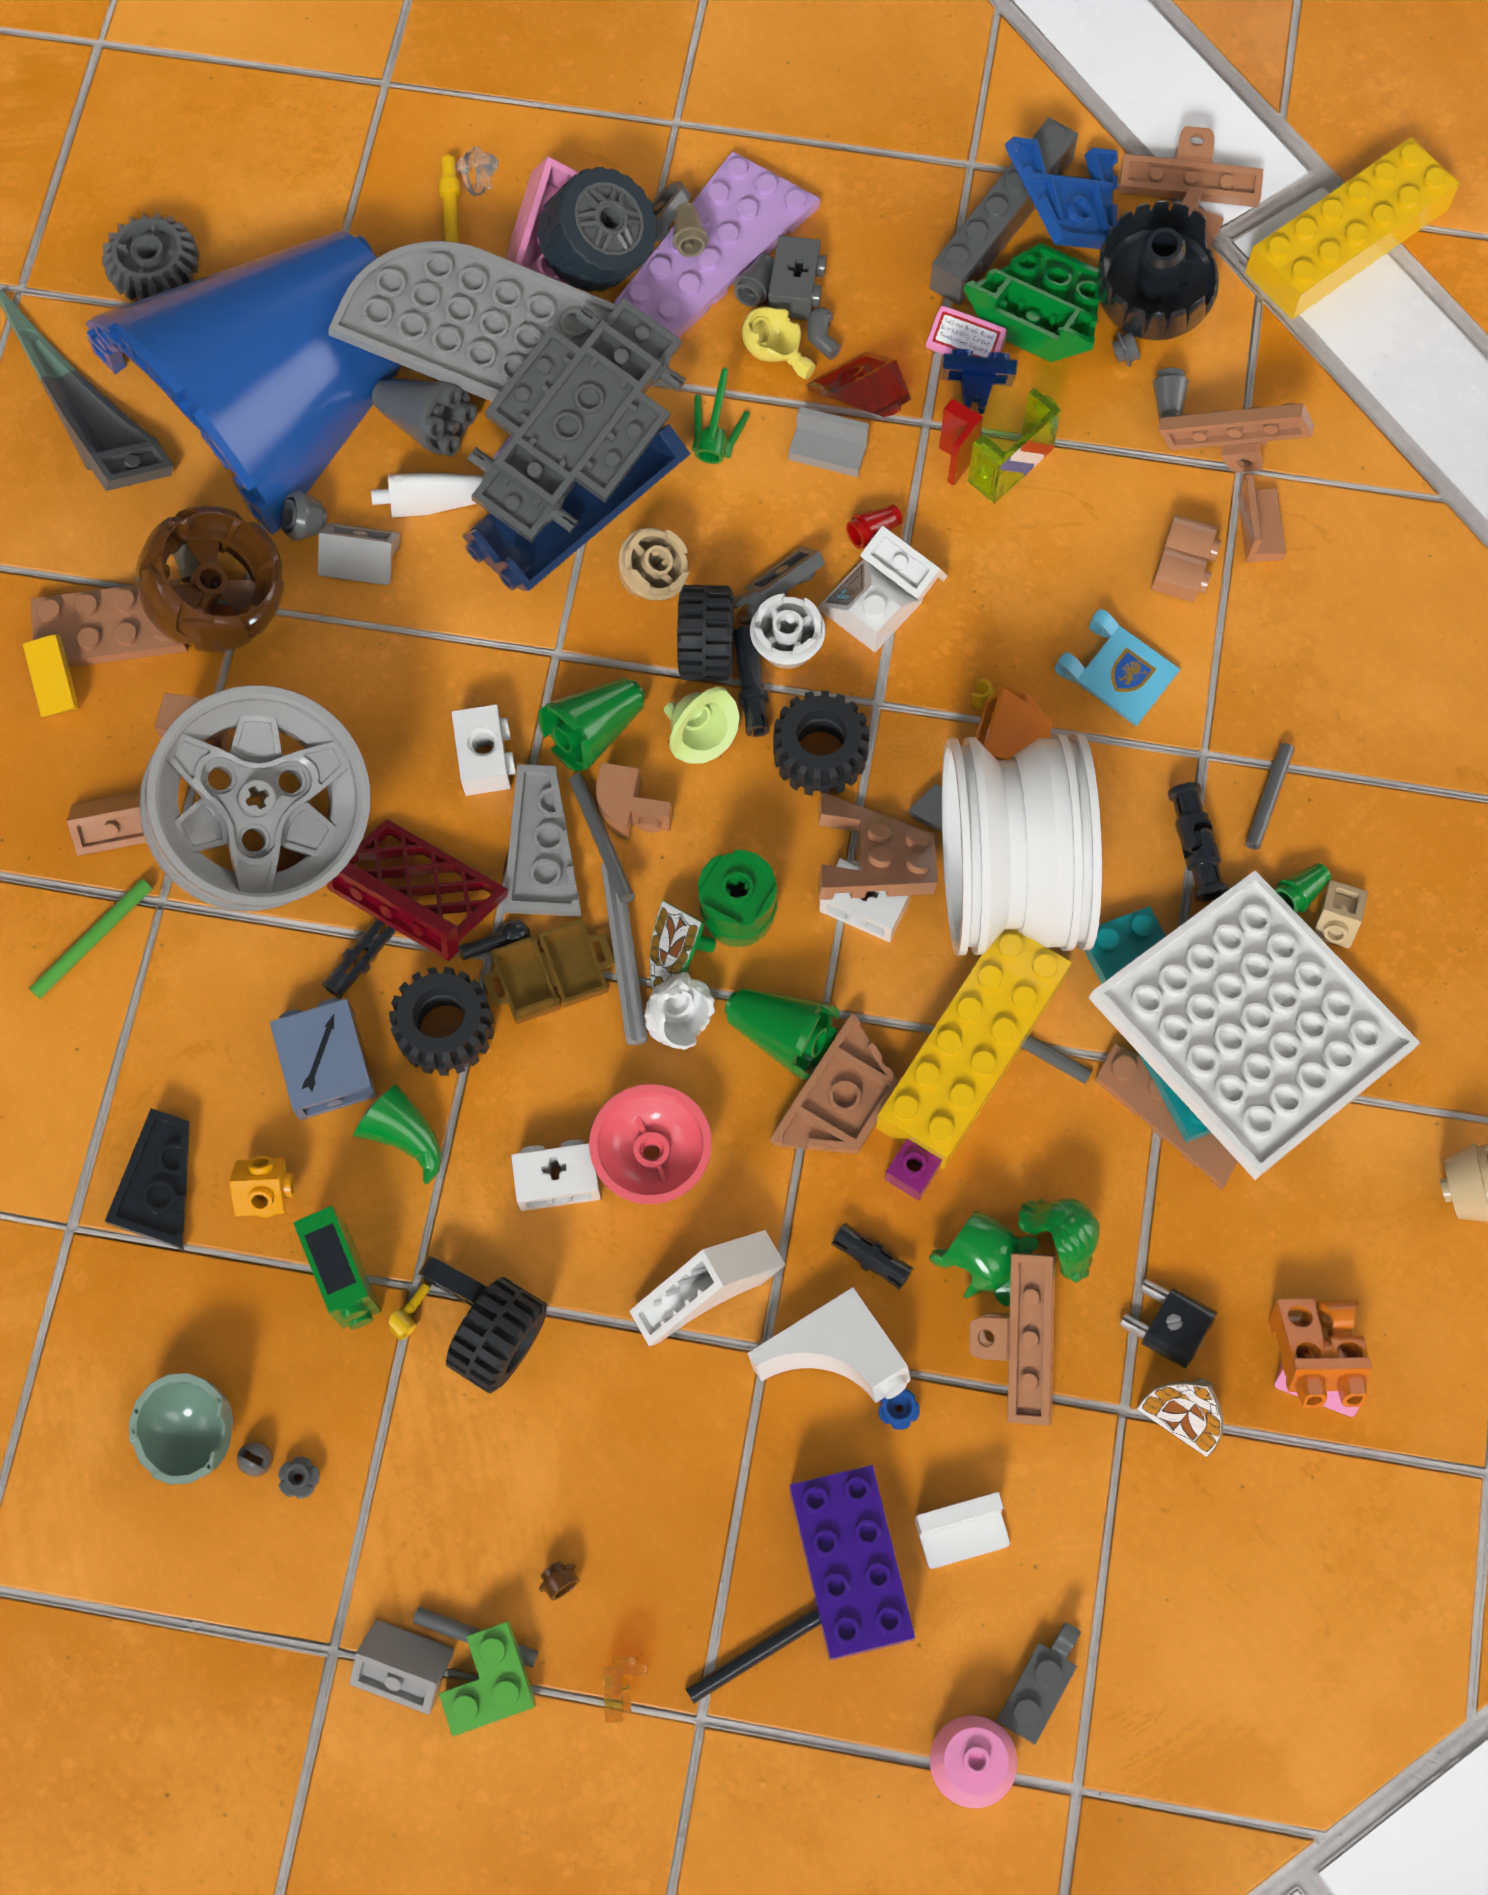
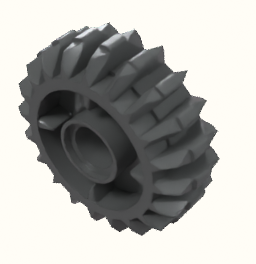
M143 212L142 218L138 220L130 216L129 224L122 225L118 223V233H108L109 242L103 244L104 255L102 256V264L106 270L107 279L119 294H125L130 301L136 298L141 300L192 282L193 274L199 272L197 262L199 261V251L197 246H195V239L188 232L187 227L182 222L177 223L172 215L164 219L157 212L153 218H149Z

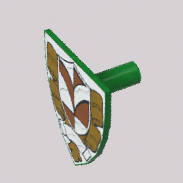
M664 900L661 902L651 937L649 961L652 990L670 977L687 972L695 950L712 953L716 947L714 938L701 935L705 925L704 922Z

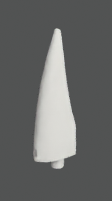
M451 473L388 474L389 489L371 490L372 505L391 504L392 518L430 515L477 504L472 501L471 495L481 484L484 476Z

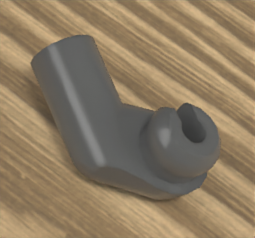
M816 308L808 316L807 338L829 360H832L841 350V345L828 335L829 321L833 320V315L827 308Z

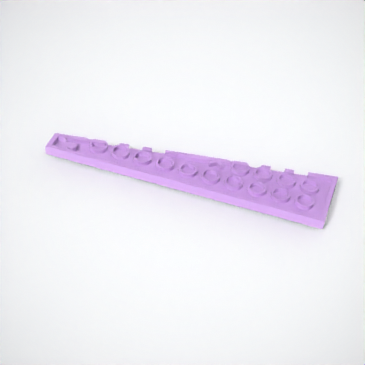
M732 151L691 203L696 206L708 236L705 250L695 257L681 255L673 245V226L613 304L618 305L622 298L626 299L679 338L709 310L712 304L717 303L728 293V287L756 261L759 255H769L776 248L778 235L791 234L820 207V198ZM510 435L493 456V459L501 453L513 436Z

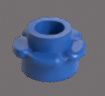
M904 1389L899 1395L891 1399L884 1397L880 1400L882 1405L878 1410L879 1416L885 1424H891L892 1428L896 1430L906 1429L912 1421L918 1419L920 1406L915 1402V1395L910 1390ZM901 1405L903 1411L898 1413L895 1411V1407Z

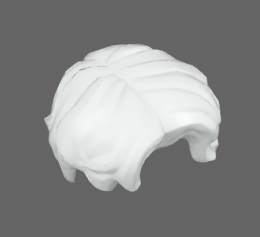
M682 972L670 977L654 988L649 1000L646 1002L645 1027L649 1031L650 1036L656 1041L672 1048L686 1050L696 1045V1036L710 1022V1017L715 1013L713 1007L715 999L711 996L710 989L704 982L696 979L691 980L687 972Z

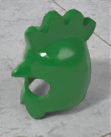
M974 1211L948 1249H934L929 1255V1261L940 1268L957 1266L971 1274L972 1280L963 1295L964 1298H970L980 1292H993L996 1299L1002 1305L1010 1306L1011 1254H1032L1038 1248L1039 1240L1037 1237L1030 1235L1018 1238L999 1221L986 1214Z

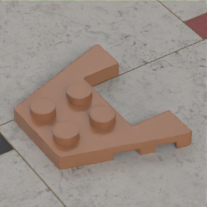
M821 793L818 803V826L858 833V870L822 864L818 875V899H833L835 893H850L851 898H865L866 893L871 891H886L887 897L934 894L937 885L935 835L933 833L830 794Z

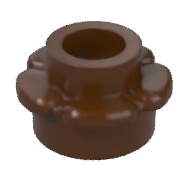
M562 1561L552 1564L541 1574L543 1582L539 1586L540 1592L545 1591L552 1601L570 1592L580 1581L574 1572L576 1566L573 1563L564 1565Z

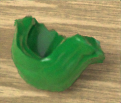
M1041 1198L1036 1202L1032 1200L1023 1202L1021 1204L1022 1209L1018 1213V1225L1021 1231L1032 1235L1044 1231L1051 1232L1060 1260V1273L1066 1279H1070L1073 1282H1079L1082 1278L1088 1277L1089 1267L1093 1261L1092 1255L1099 1242L1100 1229L1099 1222L1091 1209L1086 1207V1204L1080 1200L1064 1198L1050 1203Z

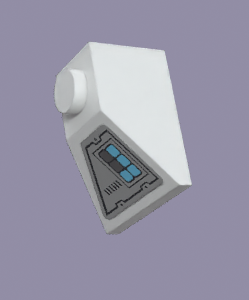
M862 559L818 606V610L873 652H876L923 602V598L919 601L865 559Z

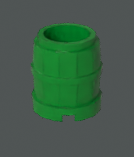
M743 849L734 850V853H728L723 856L721 854L714 856L703 867L698 880L700 915L710 934L719 942L733 947L752 945L761 940L770 930L777 911V883L770 864L758 854ZM731 894H745V896L737 898L731 896Z

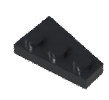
M152 1108L150 1109L105 1218L106 1224L184 1250L190 1140L189 1121Z

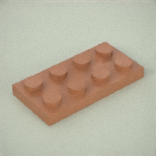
M179 579L168 580L171 586L182 585ZM137 585L31 599L33 640L53 634L60 635L69 667L187 652V644L176 643L167 638L149 620L142 608L139 599L140 591Z

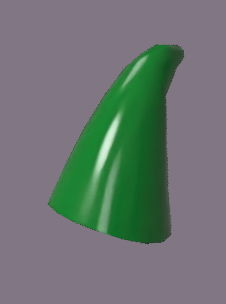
M397 1084L393 1085L369 1107L354 1129L352 1137L392 1145L410 1157L415 1158L423 1168V1182L428 1184L440 1172L442 1152L438 1140L427 1120Z

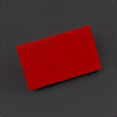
M951 399L943 410L939 448L951 455L947 482L954 486L977 456L983 416L958 401Z

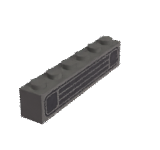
M1050 117L1047 118L1031 139L1038 140L1046 173L1061 176L1074 159L1078 133ZM1013 162L932 263L930 289L958 306L967 296L963 290L965 284L972 280L977 283L1036 208Z

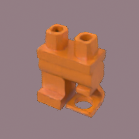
M1314 1298L1277 1299L1269 1319L1272 1336H1276L1278 1340L1282 1367L1287 1377L1285 1381L1287 1391L1297 1392L1303 1408H1318L1325 1405L1328 1398L1327 1391H1338L1341 1404L1345 1407H1360L1364 1404L1367 1397L1366 1381L1371 1373L1372 1365L1370 1357H1368L1364 1336H1354L1351 1332L1354 1327V1313L1359 1305L1357 1300H1319L1315 1304ZM1291 1311L1303 1312L1301 1317H1288V1313ZM1321 1327H1329L1326 1340L1323 1338Z

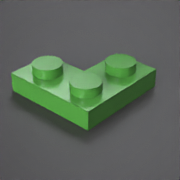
M510 1620L466 1636L479 1678L439 1693L452 1737L534 1708L537 1705Z

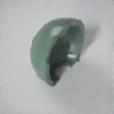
M189 1373L168 1374L149 1384L136 1400L129 1420V1443H132L139 1462L153 1475L152 1478L170 1485L192 1483L215 1471L225 1458L233 1431L231 1405L227 1397L217 1386L207 1380Z

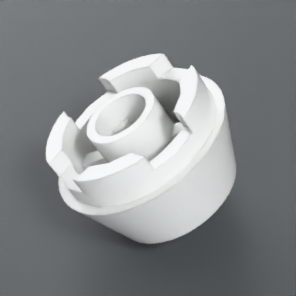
M777 594L765 600L753 616L750 625V637L756 650L768 662L780 668H796L807 662L822 646L825 638V623L819 610L809 599L804 597V600L796 597H785V594Z

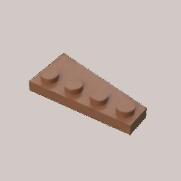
M1114 1044L1095 1081L1132 1114H1137L1152 1127L1151 1130L1162 1140L1166 1139L1183 1154L1182 1157L1192 1166H1197L1212 1179L1211 1182L1222 1191L1238 1161L1212 1133L1186 1143L1141 1057Z

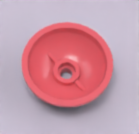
M658 1084L634 1086L612 1097L597 1114L589 1139L591 1161L604 1185L625 1200L650 1205L675 1200L692 1189L703 1176L708 1166L712 1149L710 1127L700 1107L681 1091ZM656 1148L660 1154L656 1159L650 1160L645 1157L646 1150Z

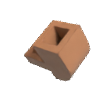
M601 763L596 785V796L599 813L610 831L626 839H630L632 825L638 826L639 829L650 833H656L660 830L670 831L673 818L671 802L638 797L641 786L639 768Z

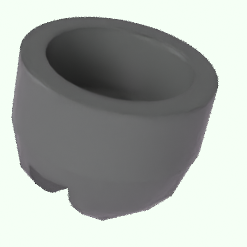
M257 1441L246 1443L237 1454L239 1469L251 1477L264 1475L271 1468L273 1462L271 1450L263 1443ZM247 1451L263 1458L260 1466L244 1458Z

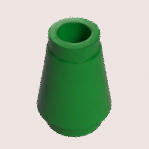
M1315 863L1279 881L1275 891L1296 913H1303L1329 883L1331 874L1323 864Z

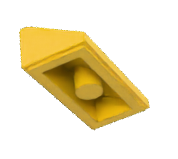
M53 634L23 643L41 717L78 710L79 705L61 636Z

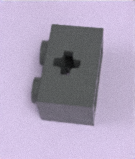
M778 235L768 295V307L786 309L789 312L788 318L808 320L812 308L819 307L822 285H816L817 277H824L826 268V255H820L821 240Z

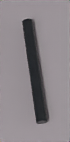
M817 1607L809 1610L685 1688L693 1704L819 1626L820 1619Z

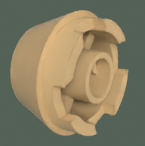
M643 528L631 533L623 542L618 559V575L624 588L636 597L656 601L666 600L676 595L685 585L689 575L686 556L688 550L685 544L670 530L663 531L656 528Z
M1473 1143L1444 1160L1447 1178H1441L1440 1183L1445 1203L1453 1202L1458 1219L1488 1223V1144L1476 1146V1143Z

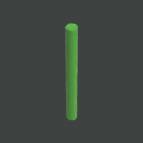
M141 878L28 989L41 999L153 888Z

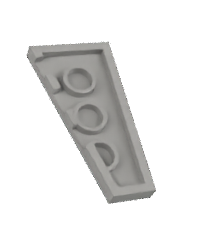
M517 764L505 887L508 888V897L504 899L503 903L505 913L582 917L556 766Z

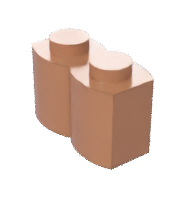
M1174 515L1151 590L1193 603L1198 592L1205 594L1212 572L1205 570L1208 560L1215 562L1221 540L1215 538L1218 527Z

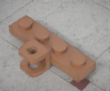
M1185 126L1180 133L1174 159L1123 154L1118 192L1184 199L1192 185L1204 190L1201 199L1203 202L1258 208L1261 199L1264 169L1211 163L1214 150L1213 131L1210 128ZM1192 137H1199L1203 143H1191L1190 139Z
M1286 403L1282 406L1249 407L1233 411L1216 410L1204 414H1179L1174 417H1165L1160 419L1158 431L1170 451L1222 446L1221 456L1226 465L1234 472L1258 471L1263 468L1264 457L1260 451L1261 445H1266L1267 441L1312 437L1314 423L1304 403ZM1241 459H1245V460H1248L1249 462H1243V461H1240V460H1241Z
M1011 1254L1010 1313H987L970 1323L969 1351L973 1356L986 1360L1007 1361L1009 1359L1008 1423L1047 1426L1052 1424L1056 1255ZM987 1330L993 1333L994 1341L989 1340L987 1337Z

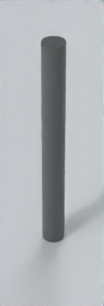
M574 774L570 777L569 782L620 902L629 903L635 898V895L583 774Z

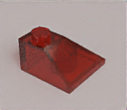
M865 352L806 384L808 390L813 393L881 417H889L898 413L902 409L901 405L912 400L897 360L870 352Z

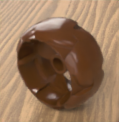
M194 506L179 511L175 516L164 519L148 536L136 565L135 575L136 585L140 591L139 599L149 620L167 638L176 643L194 644L196 651L224 652L249 643L268 627L280 607L284 594L282 562L271 538L255 522L246 523L235 511L219 506ZM183 544H188L191 552L201 565L196 568L188 584L171 586L168 581L170 568L166 564L170 555L178 552ZM218 551L223 554L226 551L236 558L247 570L252 580H228L226 572L219 565L215 564ZM222 595L239 614L235 616H215L209 613L213 611Z

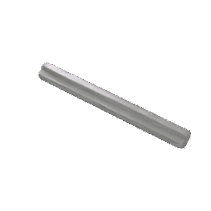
M603 862L601 869L626 1043L632 1046L641 1045L647 1042V1033L628 903L620 902Z

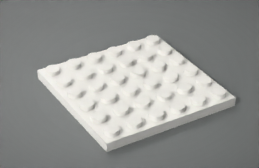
M1256 871L1249 874L1094 989L1088 997L1254 1180L1265 1173L1420 1044L1414 1035Z

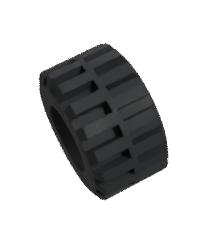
M683 585L679 593L677 623L678 672L682 680H729L733 664L734 624L733 592L730 586Z
M821 690V696H814L813 691L805 693L804 700H800L797 696L790 700V708L786 706L782 708L780 719H776L774 724L773 753L775 767H779V775L784 781L790 778V787L797 791L801 786L804 788V794L812 796L813 791H820V795L821 793L829 794V790L832 789L835 790L836 794L844 791L845 783L852 786L857 782V774L862 775L865 769L870 735L869 727H866L867 719L863 712L858 714V706L853 701L846 704L845 696L837 693L835 698L829 697L830 691ZM824 732L835 736L842 743V746L832 754L821 756L807 752L799 743L809 734Z
M436 967L428 968V975L421 977L419 972L412 975L414 981L412 984L408 985L404 981L399 987L402 994L401 997L394 995L391 1002L394 1011H389V1021L392 1025L391 1031L404 1057L407 1056L409 1062L417 1068L420 1065L423 1072L431 1075L433 1070L436 1069L440 1076H449V1069L455 1068L458 1074L465 1071L463 1065L467 1062H470L472 1066L479 1062L477 1054L479 1052L486 1054L490 1048L487 1040L493 1039L494 1036L492 1026L494 1023L493 1014L481 986L476 980L471 982L467 973L460 971L457 976L454 969L450 967H444L443 973H438ZM449 1005L457 1007L465 1013L461 1026L451 1035L433 1038L420 1032L424 1017L434 1008Z
M501 1277L494 1281L478 1297L458 1327L448 1348L446 1366L487 1393H492L499 1389L515 1372L533 1345L544 1323L547 1304L506 1277Z

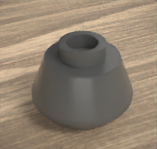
M295 490L287 495L284 500L281 513L282 529L293 541L316 536L326 525V509L322 507L318 499L301 490Z

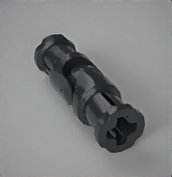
M1187 782L1176 785L1168 790L1169 801L1173 802L1178 818L1175 821V826L1180 838L1187 870L1193 874L1197 889L1195 891L1196 901L1208 902L1216 900L1227 892L1229 888L1227 884L1223 883L1219 868L1222 860L1212 831L1209 814L1203 810L1199 795L1201 793L1200 783Z

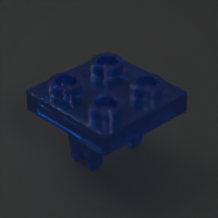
M952 349L951 354L944 353L941 380L961 382L963 405L971 409L972 403H976L978 405V413L983 414L992 385H1013L1018 360L1010 359V354L1003 352H989L988 357L973 356L972 350Z

